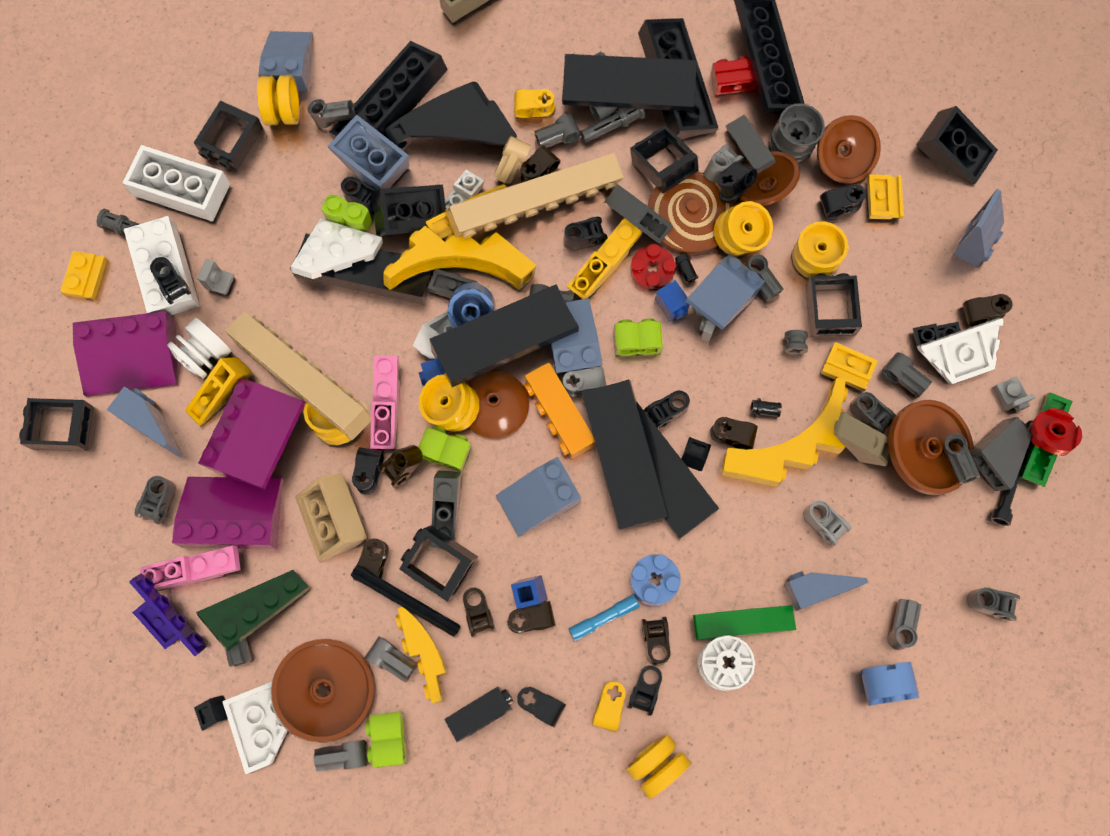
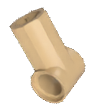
M510 135L493 176L501 182L511 184L520 164L525 161L531 145Z

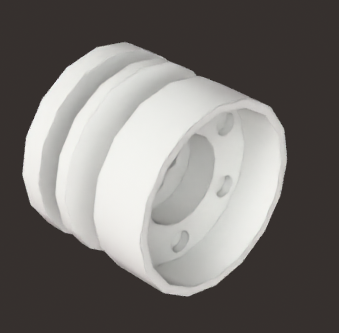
M195 317L185 327L190 338L186 340L182 336L177 335L176 338L183 345L178 348L170 341L167 346L174 357L185 368L204 379L207 374L200 367L204 364L212 371L214 367L209 359L213 357L219 361L220 358H226L232 350L204 323Z
M717 637L704 645L698 654V674L703 682L712 689L720 691L739 689L747 684L754 674L755 660L753 652L747 643L737 637ZM722 658H731L730 665L732 668H723L724 660Z

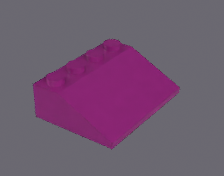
M166 311L73 322V347L83 395L86 397L117 393L123 387L133 391L134 388L141 390L178 385L177 361L167 346L170 341L176 345L175 320Z
M239 379L198 464L217 474L265 489L306 402L256 382Z
M187 477L174 520L172 543L182 548H224L234 545L238 549H277L283 479L270 478L266 488L262 489L229 477Z

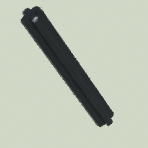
M356 565L351 572L352 578L451 636H456L460 629L458 623L361 566Z

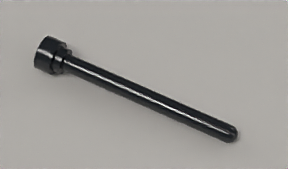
M1032 420L1026 423L1027 429L1030 433ZM1031 440L1014 486L1009 490H1005L1001 505L993 510L991 521L1002 526L1011 525L1013 514L1010 507Z

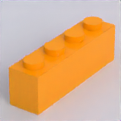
M547 363L525 375L526 384L523 386L530 397L534 396L536 399L535 407L541 416L545 415L549 421L546 425L552 436L557 435L560 443H558V446L563 455L568 454L572 460L596 446L594 436L551 364Z

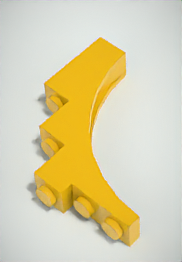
M424 226L421 230H416L409 238V249L402 253L398 261L394 264H389L385 268L383 276L384 285L391 290L402 281L422 272L440 268H467L489 273L520 290L534 277L536 264L497 232L491 237L484 238L481 244L471 237L464 239L463 236L456 238L453 233L444 242L429 228Z
M840 378L834 380L819 417L800 435L782 444L768 448L749 450L727 448L724 453L720 476L777 487L786 477L787 467H783V465L809 470L813 464L816 465L819 451L815 449L840 454L846 446L834 435V426L836 421L839 420L841 412H845L841 408L842 402L846 401L848 388H845L846 380Z

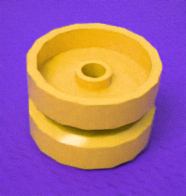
M280 75L277 81L273 76H260L257 84L259 111L264 125L277 126L280 120L285 125H297L300 116V106L294 76Z
M752 201L742 202L722 212L715 221L714 226L715 240L720 249L726 254H731L735 257L744 256L765 247L770 241L773 232L772 218L768 211L762 205Z
M825 221L814 222L806 226L801 232L792 252L793 264L797 271L809 279L816 274L832 276L847 255L849 246L846 235L835 224Z
M437 375L430 379L422 388L419 396V409L421 415L429 423L449 432H460L470 427L475 421L479 412V398L476 391L465 382L451 387L445 375Z
M305 404L303 411L305 421L321 441L329 445H341L351 441L309 404Z
M668 733L642 750L636 756L637 758L625 769L633 780H639L648 773L650 774L641 783L640 787L648 799L655 797L667 788L692 763L684 752H677L670 758H667L674 751L677 744Z

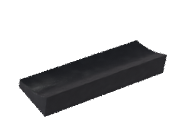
M734 0L764 113L781 115L788 106L805 104L776 1Z
M683 18L645 19L638 35L646 58L697 60ZM698 62L694 110H662L667 127L680 140L702 134L716 133L719 129Z
M410 41L354 103L355 116L358 115L384 135V130L399 118L412 111L448 70L442 56ZM351 120L338 121L329 131L332 138L335 139Z
M565 54L562 105L693 111L697 60Z
M305 233L299 252L301 251L305 242L309 238L310 234ZM379 249L373 260L367 262L361 260L352 263V267L336 272L333 269L321 273L322 276L315 279L295 273L293 275L297 278L424 305L428 294L427 287L434 270L412 276L390 290L384 285L383 273L385 268L389 264H394L398 261L402 254Z
M557 284L432 337L429 340L432 354L451 387H454L579 331V326L569 311Z
M628 379L611 385L581 391L619 530L669 517L631 380Z
M637 402L669 517L663 518V520L676 538L680 540L719 510V507Z

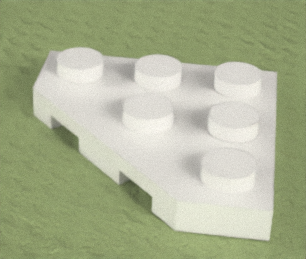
M320 218L291 265L292 273L315 279L321 277V273L333 269L336 272L352 267V263L361 260L365 262L373 260L383 244L382 237Z
M272 682L222 701L245 774L271 765L287 734V730L277 719L272 707Z

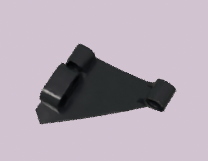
M475 81L457 87L422 104L392 123L383 133L387 139L401 150H404L409 143L411 144L413 138L454 139L505 146L510 135L517 138L515 131L496 102L493 100L489 101L480 85Z

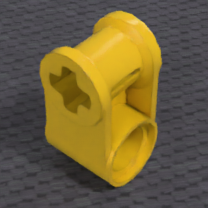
M519 89L514 92V115L516 117H550L554 114L555 103L552 91L548 89Z
M610 681L603 686L599 703L594 713L593 726L617 732L626 695L625 688L621 683ZM615 685L620 695L619 697L615 696L614 700H611V695L607 693V690L613 689Z

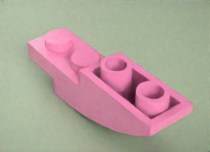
M374 355L370 449H395L400 380H398L399 356Z
M234 545L190 557L182 556L140 567V572L153 581L156 590L223 577V574L241 570L238 547Z

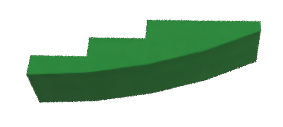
M1050 392L1047 393L1040 412L1056 408L1068 413L1073 401ZM1056 428L1052 429L1055 434L1061 435L1057 432ZM1031 440L1021 478L1045 487L1058 455L1036 447Z
M793 605L693 615L696 640L796 630Z

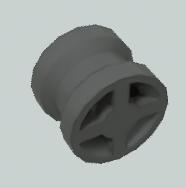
M789 330L785 332L784 338L787 340V344L784 346L785 353L793 355L807 353L808 346L806 345V340L808 339V333L806 331Z

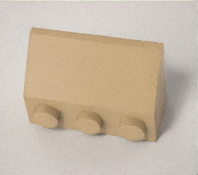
M343 473L319 477L295 496L319 562L351 550L367 539L365 529L362 526Z

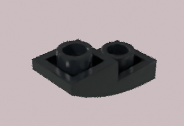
M959 322L938 326L935 323L912 329L916 346L961 331Z

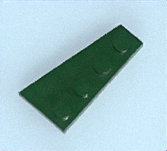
M291 570L196 613L228 652L309 591V587L294 570Z

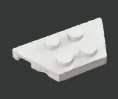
M997 318L917 346V349L950 384L994 370L997 360L996 352L999 349L1000 343L997 337L999 326H1003V318Z

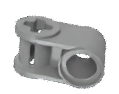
M725 144L712 155L704 170L705 178L717 183L718 177L732 163H742L744 157L742 155L738 156L729 149L730 146L728 144Z
M603 367L569 371L564 375L562 383L570 397L582 396L581 391L607 386ZM569 381H573L576 387H572Z
M815 501L804 510L805 520L832 546H836L837 540L845 532L851 530L850 524L824 501ZM814 507L820 509L822 513L821 519L813 515Z

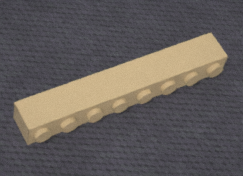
M615 153L449 206L446 214L455 237L463 236L466 239L476 235L478 230L484 229L487 232L495 229L499 223L505 222V225L516 222L518 220L517 217L525 215L526 218L538 214V210L545 208L546 211L557 208L559 203L566 202V204H570L579 200L578 197L586 195L588 198L598 194V190L604 188L606 191L612 190L624 177Z
M244 311L224 330L239 347L350 440H353L372 421V418L367 413L369 408L361 400L354 401L352 399L353 395L345 387L339 389L336 386L338 383L329 374L323 376L321 374L323 371L314 362L307 363L308 359L299 350L296 352L291 350L293 348L292 345L284 338L279 340L277 338L278 334L271 327L264 328L265 324L256 315L251 317Z

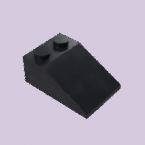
M957 106L939 111L916 144L931 160L972 184L977 183L998 151Z
M443 184L385 188L371 191L376 236L410 234L416 230L419 231L424 226L427 227L426 221L446 212Z

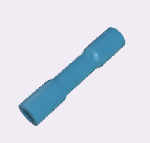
M632 594L603 612L587 618L568 629L574 641H577L604 624L639 608V603Z

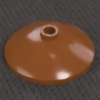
M855 115L842 116L830 122L825 127L823 136L817 144V159L822 171L833 181L846 184L859 182L866 178L876 167L881 152L880 138L875 127L865 118ZM841 146L844 147L843 153L840 152Z
M771 151L776 163L758 173L753 186L748 188L739 197V200L741 202L752 201L762 206H767L785 198L795 188L800 177V169L795 158L784 152Z
M490 371L473 378L468 383L476 391L479 398L478 415L475 421L468 427L472 432L484 438L500 439L515 433L524 424L529 412V399L524 386L517 378L505 372ZM496 397L498 399V401L494 404L489 402L490 398Z

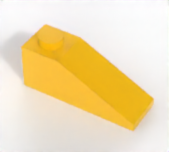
M238 357L220 358L185 409L186 413L199 426H203L229 401L239 379L248 380L253 372Z

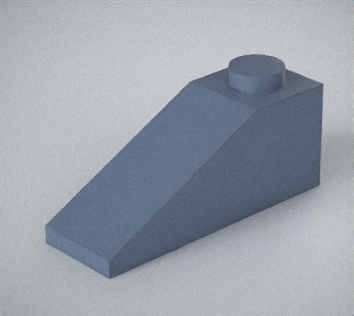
M803 571L789 576L791 581L784 585L795 610L798 611L869 582L867 578L812 572L804 575Z

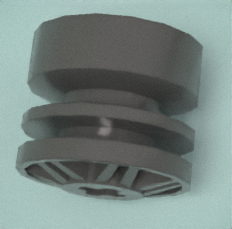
M807 104L788 106L781 113L770 134L769 143L771 150L787 153L795 158L797 163L806 160L822 138L825 130L824 119L820 112Z

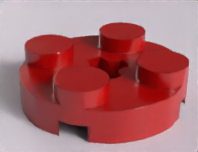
M651 244L640 249L633 256L630 267L632 279L643 289L659 290L673 280L676 262L666 249L659 247L657 244ZM649 264L657 265L658 271L652 270L649 272Z
M1051 408L1040 412L1031 423L1032 443L1049 453L1066 456L1081 443L1082 430L1080 426L1076 427L1072 421L1074 418L1069 413ZM1056 428L1057 432L1061 435L1055 434L1052 429Z

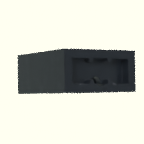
M219 101L195 139L194 145L201 157L207 160L213 159L224 168L229 169L231 167L238 171L264 128L258 117L223 101ZM225 120L244 128L230 153L210 145Z
M666 125L630 148L632 163L663 194L699 171L698 156ZM666 146L679 160L658 172L646 159Z
M841 273L836 276H827L826 274L812 276L806 285L811 336L857 335L862 328L857 275L849 276L847 273ZM846 289L849 319L819 320L816 290Z
M27 398V404L23 409V428L19 433L20 444L29 449L87 451L93 406L85 400ZM43 410L72 411L68 441H38Z
M431 525L423 529L420 528L413 537L414 545L403 554L401 558L403 563L399 570L448 602L455 597L478 556ZM427 539L461 560L446 586L412 565Z
M496 687L444 720L456 742H460L513 710L511 704L514 701L506 688L502 690L500 687Z

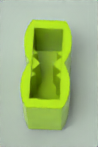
M327 195L321 207L326 220L368 233L373 222L369 210L364 205L356 202H347L344 198L337 195Z
M652 318L643 319L639 323L632 322L629 319L620 320L614 325L615 355L629 356L661 353L663 349L661 322L655 321Z
M433 426V428L426 427L418 448L422 452V459L457 472H462L471 449V443L467 442L468 438L459 434L450 436L446 434V430Z
M392 712L370 715V721H366L367 737L371 736V747L367 749L368 762L373 764V768L406 764L403 713Z

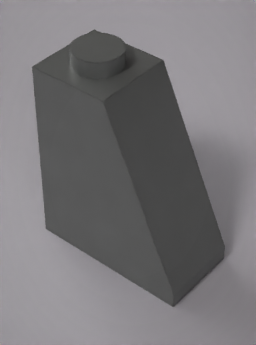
M618 184L604 202L659 244L673 227L672 224Z
M1019 417L1002 420L970 451L976 467L995 491L1009 490L1014 486L1032 438V434L1027 429L1026 424Z

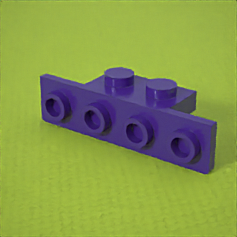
M140 573L129 581L145 600L132 613L164 649L168 648L178 638L194 656H197L207 647L204 644L203 638L197 632H193L187 625V620L184 616L177 613L171 607L169 599L161 595L154 588V583L149 577Z

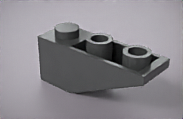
M438 470L434 476L432 526L456 541L461 472ZM431 541V547H440Z

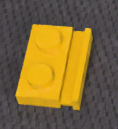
M869 174L867 178L869 219L898 218V220H901L904 216L902 175L892 177V175Z
M73 251L60 292L65 296L96 300L108 259L105 256Z
M834 342L820 374L834 380L836 378L845 379L846 385L864 392L867 389L878 360Z

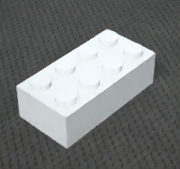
M141 145L127 172L123 185L133 196L213 222L230 186V182L221 170Z
M162 217L124 229L147 313L166 311L172 316L200 307L178 228L170 217ZM158 257H165L174 264L191 290L190 295L185 294L175 299L171 305L164 298L150 270L151 262ZM168 266L163 267L160 274H165L168 271Z

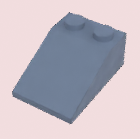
M270 31L260 56L258 76H273L277 81L280 75H292L296 81L297 89L307 90L313 33Z
M358 115L328 145V148L360 181L377 190L390 188L409 167V155Z
M996 189L972 218L953 253L954 256L975 267H978L982 261L987 262L994 251L991 249L993 243L997 244L1003 234L1000 231L1004 224L1000 190Z
M729 254L710 272L685 302L722 330L755 298L766 281L759 277L756 272L742 264L739 259Z
M589 298L565 302L579 326V331L550 344L555 373L560 374L602 366L600 346Z
M123 387L107 408V411L181 458L183 453L161 412L153 406L156 402L136 388L131 391Z
M559 457L537 467L496 495L518 537L581 503V497Z

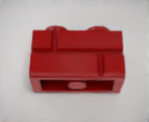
M743 56L732 61L721 59L713 63L711 79L715 95L758 89L749 57Z

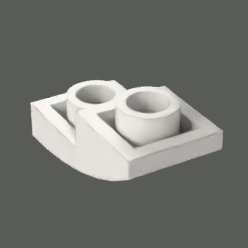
M465 170L453 184V191L445 199L446 209L449 206L478 195L484 180Z

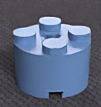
M477 282L463 284L458 287L452 294L448 305V319L451 325L456 328L495 311V299L492 293L485 286ZM468 306H470V307H473V306H474V307L476 308L475 311H474L473 309H471V310H467V309H468Z
M653 554L643 557L636 563L630 575L632 594L639 602L654 607L668 603L678 592L681 582L677 566L665 555ZM652 575L655 578L659 577L660 581L658 583V586L655 583H649V581L652 578Z
M911 662L861 670L868 705L919 698Z

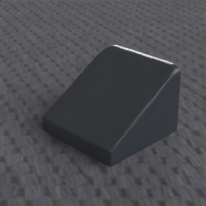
M689 437L681 459L687 467L702 471L711 445Z
M223 695L210 698L194 707L202 731L228 720L222 702L225 701Z

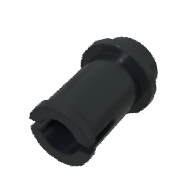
M687 253L675 258L676 267L679 268L685 284L698 279V275L690 261L692 258Z
M757 398V400H752L750 412L757 417L759 414L780 417L781 411L772 409L782 408V404L780 402L761 401V398Z

